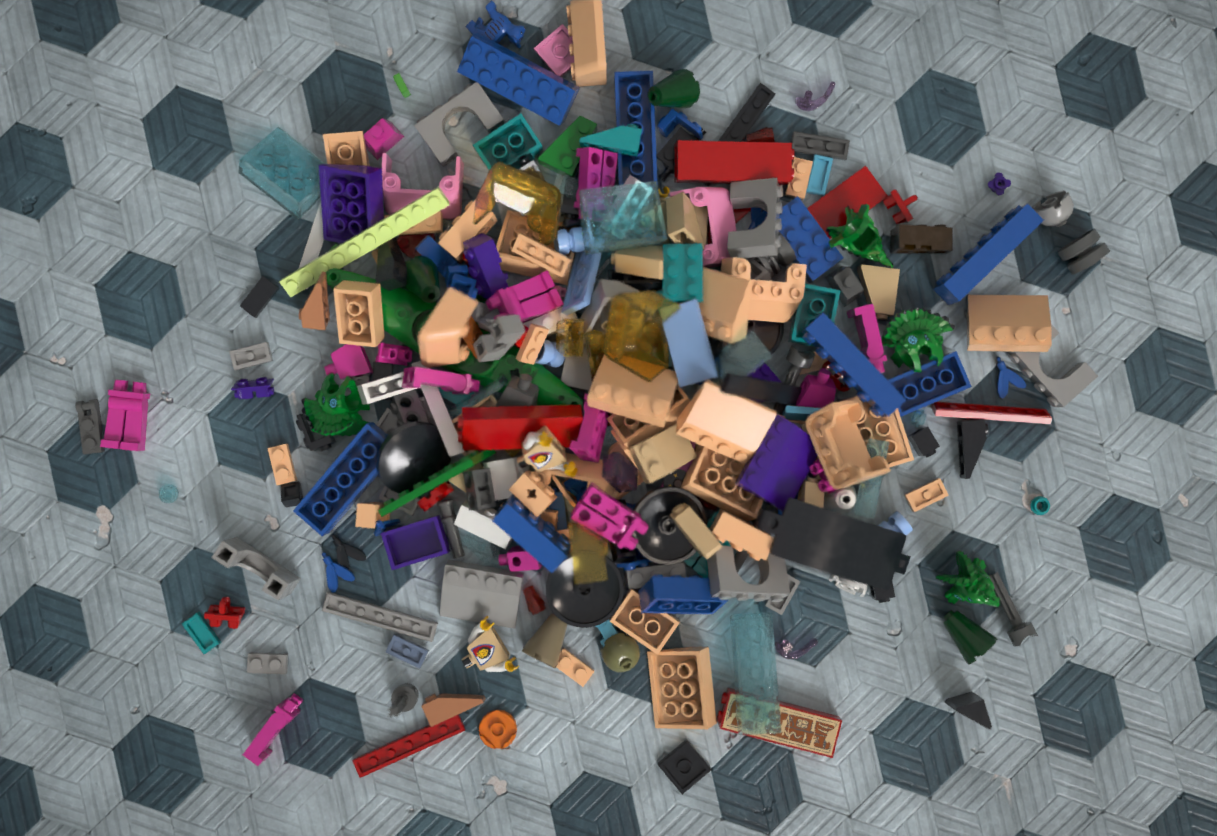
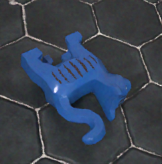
M492 0L485 6L489 17L492 19L486 26L483 25L484 21L480 17L476 23L471 20L465 26L472 35L479 33L496 43H499L507 35L510 42L517 48L521 47L520 42L525 32V28L522 25L512 24L505 15L496 11V5Z

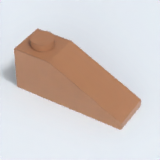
M326 272L321 273L303 308L299 310V320H302V328L326 330L330 320Z
M434 693L425 698L421 707L432 727L484 703L486 698L484 695L440 694L436 696Z

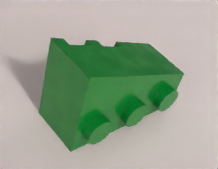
M579 116L537 158L538 164L566 178L574 179L580 165V157L576 156L577 148H586L580 147V138L595 134L597 132V123Z

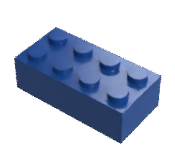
M797 196L782 207V214H779V218L782 221V230H779V232L788 241L796 255V260L793 263L807 265L805 279L810 284L841 261L843 256L835 246L833 248L830 247L828 243L829 237Z
M957 351L944 355L939 366H937L936 361L932 360L921 365L922 372H914L910 369L887 379L906 399L898 407L900 417L972 387Z
M513 494L497 510L492 521L551 573L568 557L571 547L570 540L564 534L560 535L555 530L554 525L549 521L545 522L541 515L536 517Z
M657 574L653 575L639 590L641 613L714 614L728 602V600H720L719 597H711L709 577H682L681 575L663 577V575Z

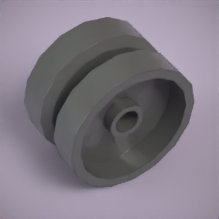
M1095 228L1071 241L1057 252L1063 261L1075 256L1067 264V268L1072 275L1094 265L1110 252L1105 243H1099L1092 247L1101 237Z

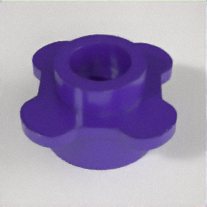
M1000 172L996 173L995 178L988 182V187L999 196L1003 195L1004 190L1011 186V181L1005 179Z

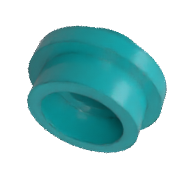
M1037 496L1031 500L1030 509L1036 515H1045L1050 509V503L1047 498ZM1039 502L1042 504L1040 509L1037 508V503Z

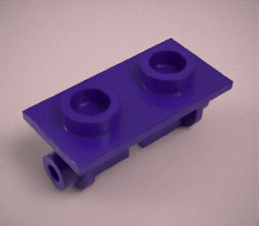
M260 377L251 381L240 379L235 382L231 391L235 390L234 396L239 399L254 398L253 391H256L257 398L271 397L275 393L274 387H270L274 378Z

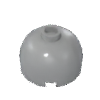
M1059 191L1046 196L1047 200L1041 204V201H1038L1032 207L1044 220L1041 223L1042 225L1060 227L1071 216L1074 204L1069 192Z

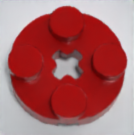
M449 481L444 482L432 490L426 498L424 496L419 500L417 504L426 512L455 489Z

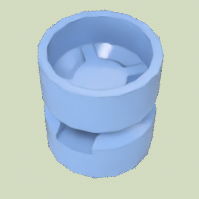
M582 227L571 228L568 232L566 229L553 231L554 248L559 253L565 255L569 254L570 250L573 253L585 251L586 244Z
M545 339L535 363L555 368L560 367L566 357L565 346L561 343Z
M898 511L888 517L889 521H883L877 525L904 535H908L913 531L911 525Z

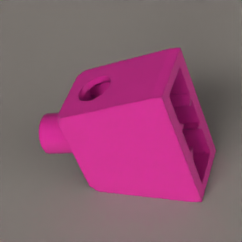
M384 118L380 119L364 134L366 148L377 161L382 157L383 153H387L404 137L392 122Z
M345 344L330 354L333 363L324 366L327 376L331 373H338L342 380H345L347 376L353 378L373 374V368L364 346Z
M821 368L817 376H805L800 385L802 390L796 406L824 408L834 403L836 386L833 379L829 378L831 374L829 370Z
M520 545L513 546L507 554H499L498 557L499 565H509L511 572L539 570L542 566L540 562Z

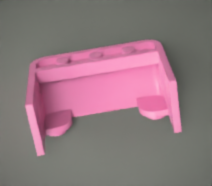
M387 153L382 154L383 200L385 211L389 215L432 191L401 189L400 178L395 173H391V158ZM456 156L455 176H445L439 183L440 189L450 202L449 206L440 210L445 220H454L462 212L464 163L461 157Z
M695 187L670 192V197L684 192L690 198L693 205L697 207L707 206L713 244L704 246L703 267L713 268L721 266L722 259L731 258L727 249L728 232L737 231L729 190L724 187Z

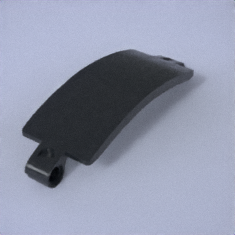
M790 497L787 498L782 515L760 508L754 527L775 534L770 548L772 555L885 590L890 588L895 572L905 575L911 556L901 553L906 535Z

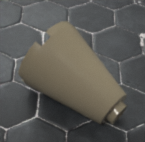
M550 614L525 644L522 652L552 668H556L568 624L561 621L556 615Z

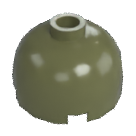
M618 633L606 639L603 650L602 648L600 650L603 662L610 670L615 672L631 670L640 658V649L636 639L631 636H625L624 633Z

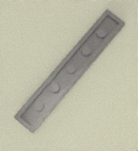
M329 591L326 593L322 611L429 642H433L438 622Z

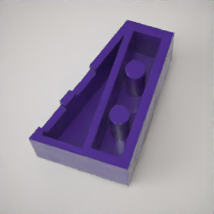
M481 233L463 242L464 256L469 264V274L472 276V279L477 280L475 287L478 289L477 294L488 300L498 290L508 288L506 280L509 277L507 273L503 274L499 263L502 260L493 238Z

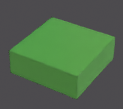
M400 73L394 75L393 78L403 97H409L411 94Z

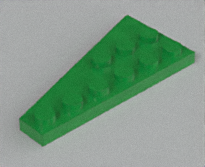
M478 450L428 477L429 482L424 483V481L417 483L413 486L415 490L409 492L407 489L398 494L399 499L394 500V498L387 500L383 503L384 507L379 509L378 512L381 517L492 456L497 453L496 450H484L481 453Z

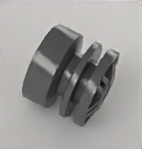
M780 232L781 247H778V255L751 257L769 271L771 278L774 276V273L778 274L780 272L778 263L786 268L796 260L792 247Z

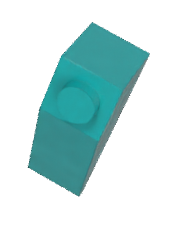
M634 124L622 125L580 138V147H591L603 151L637 156L642 129Z

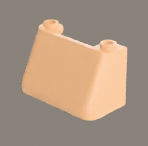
M860 399L831 403L811 414L806 420L807 431L827 479L834 489L846 488L891 471L885 458L882 456L871 458L856 424L864 416V407Z

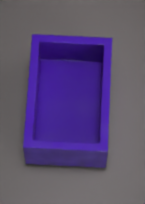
M440 515L381 533L392 570L438 557L451 551Z

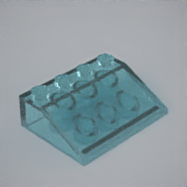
M277 127L239 159L238 173L299 220L321 197L319 165L325 163L280 127Z
M657 181L579 191L582 237L586 255L661 245L667 240Z

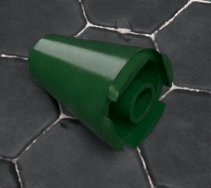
M680 69L650 87L648 90V100L653 106L690 108L699 99L700 84L698 80L695 81L693 72L687 69Z
M426 256L414 257L415 259L407 260V284L404 287L426 303L437 301L440 297V285L436 264Z
M950 610L943 616L945 628L968 665L976 661V656H983L998 640L993 634L958 610L955 612Z

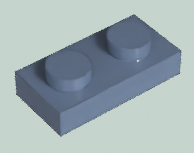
M394 634L385 652L420 669L429 650Z

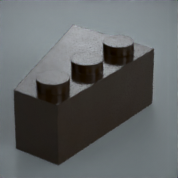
M899 224L890 231V254H947L953 251V228L946 227L944 224L934 226Z

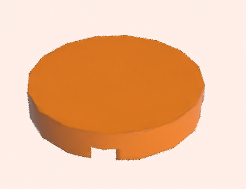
M497 709L488 712L479 724L480 739L490 748H506L516 737V720L505 710Z

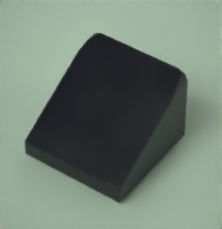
M300 481L281 485V502L286 508L297 506L303 499Z

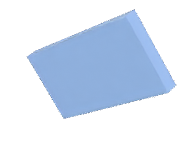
M601 235L585 242L586 248L584 252L575 253L562 307V313L566 316L590 305L605 237Z
M694 299L660 310L679 386L684 387L718 377L698 300Z

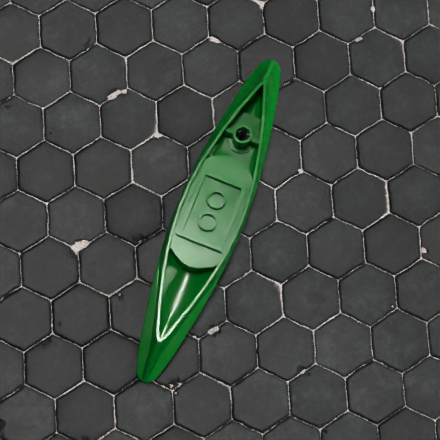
M333 268L326 272L327 284L333 290L343 280L376 283V279ZM380 286L384 330L420 354L418 340L420 332L417 330L437 305V302L426 303L412 292L402 288L389 291ZM480 328V330H481V332L483 333V335L492 334V333H490V332H488V331H486V330ZM515 345L499 360L479 362L470 351L465 361L442 366L456 374L472 375L471 379L479 380V385L502 394L512 379L513 375H511V372L519 369L518 373H520V376L521 374H529L532 377L531 383L539 387L537 405H581V411L584 407L582 399L541 364L534 363L533 365L519 362L515 359L519 348Z

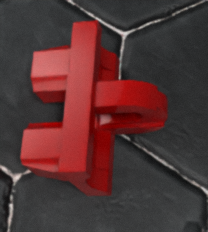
M897 189L891 191V194L883 202L887 209L895 205L899 206L901 211L892 216L895 223L900 224L913 220L914 218L907 206L918 200L917 195H912L903 201Z
M223 597L219 605H210L209 610L204 613V619H209L210 627H219L222 624V620L228 621L229 628L237 629L245 613V607L230 606V598Z

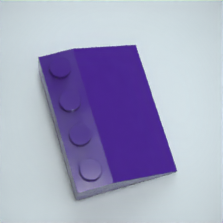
M319 165L324 240L344 243L384 219L382 168L366 165Z
M777 414L757 451L742 469L735 485L783 512L787 498H795L810 470L809 467L818 456L810 435Z

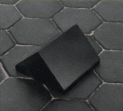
M968 692L945 700V703L956 712L989 730L991 729L992 725L985 701L974 692Z

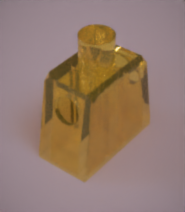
M562 319L557 322L556 350L562 356L583 357L584 319Z

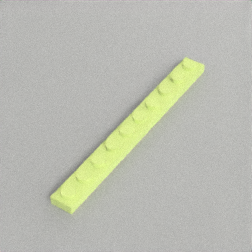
M437 187L282 278L280 284L289 296L293 297L315 284L322 272H327L333 268L341 269L449 206L450 202L440 187Z

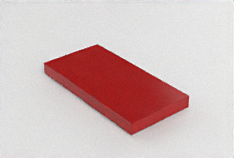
M864 166L807 209L828 236L829 233L826 232L828 227L846 225L847 215L845 208L848 205L850 209H854V212L858 213L862 204H868L870 210L888 195L869 169Z

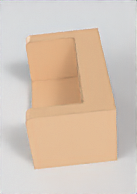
M381 502L357 503L355 527L375 528L376 521L381 520L384 522L390 520V513L381 517L378 512L379 509L384 507Z

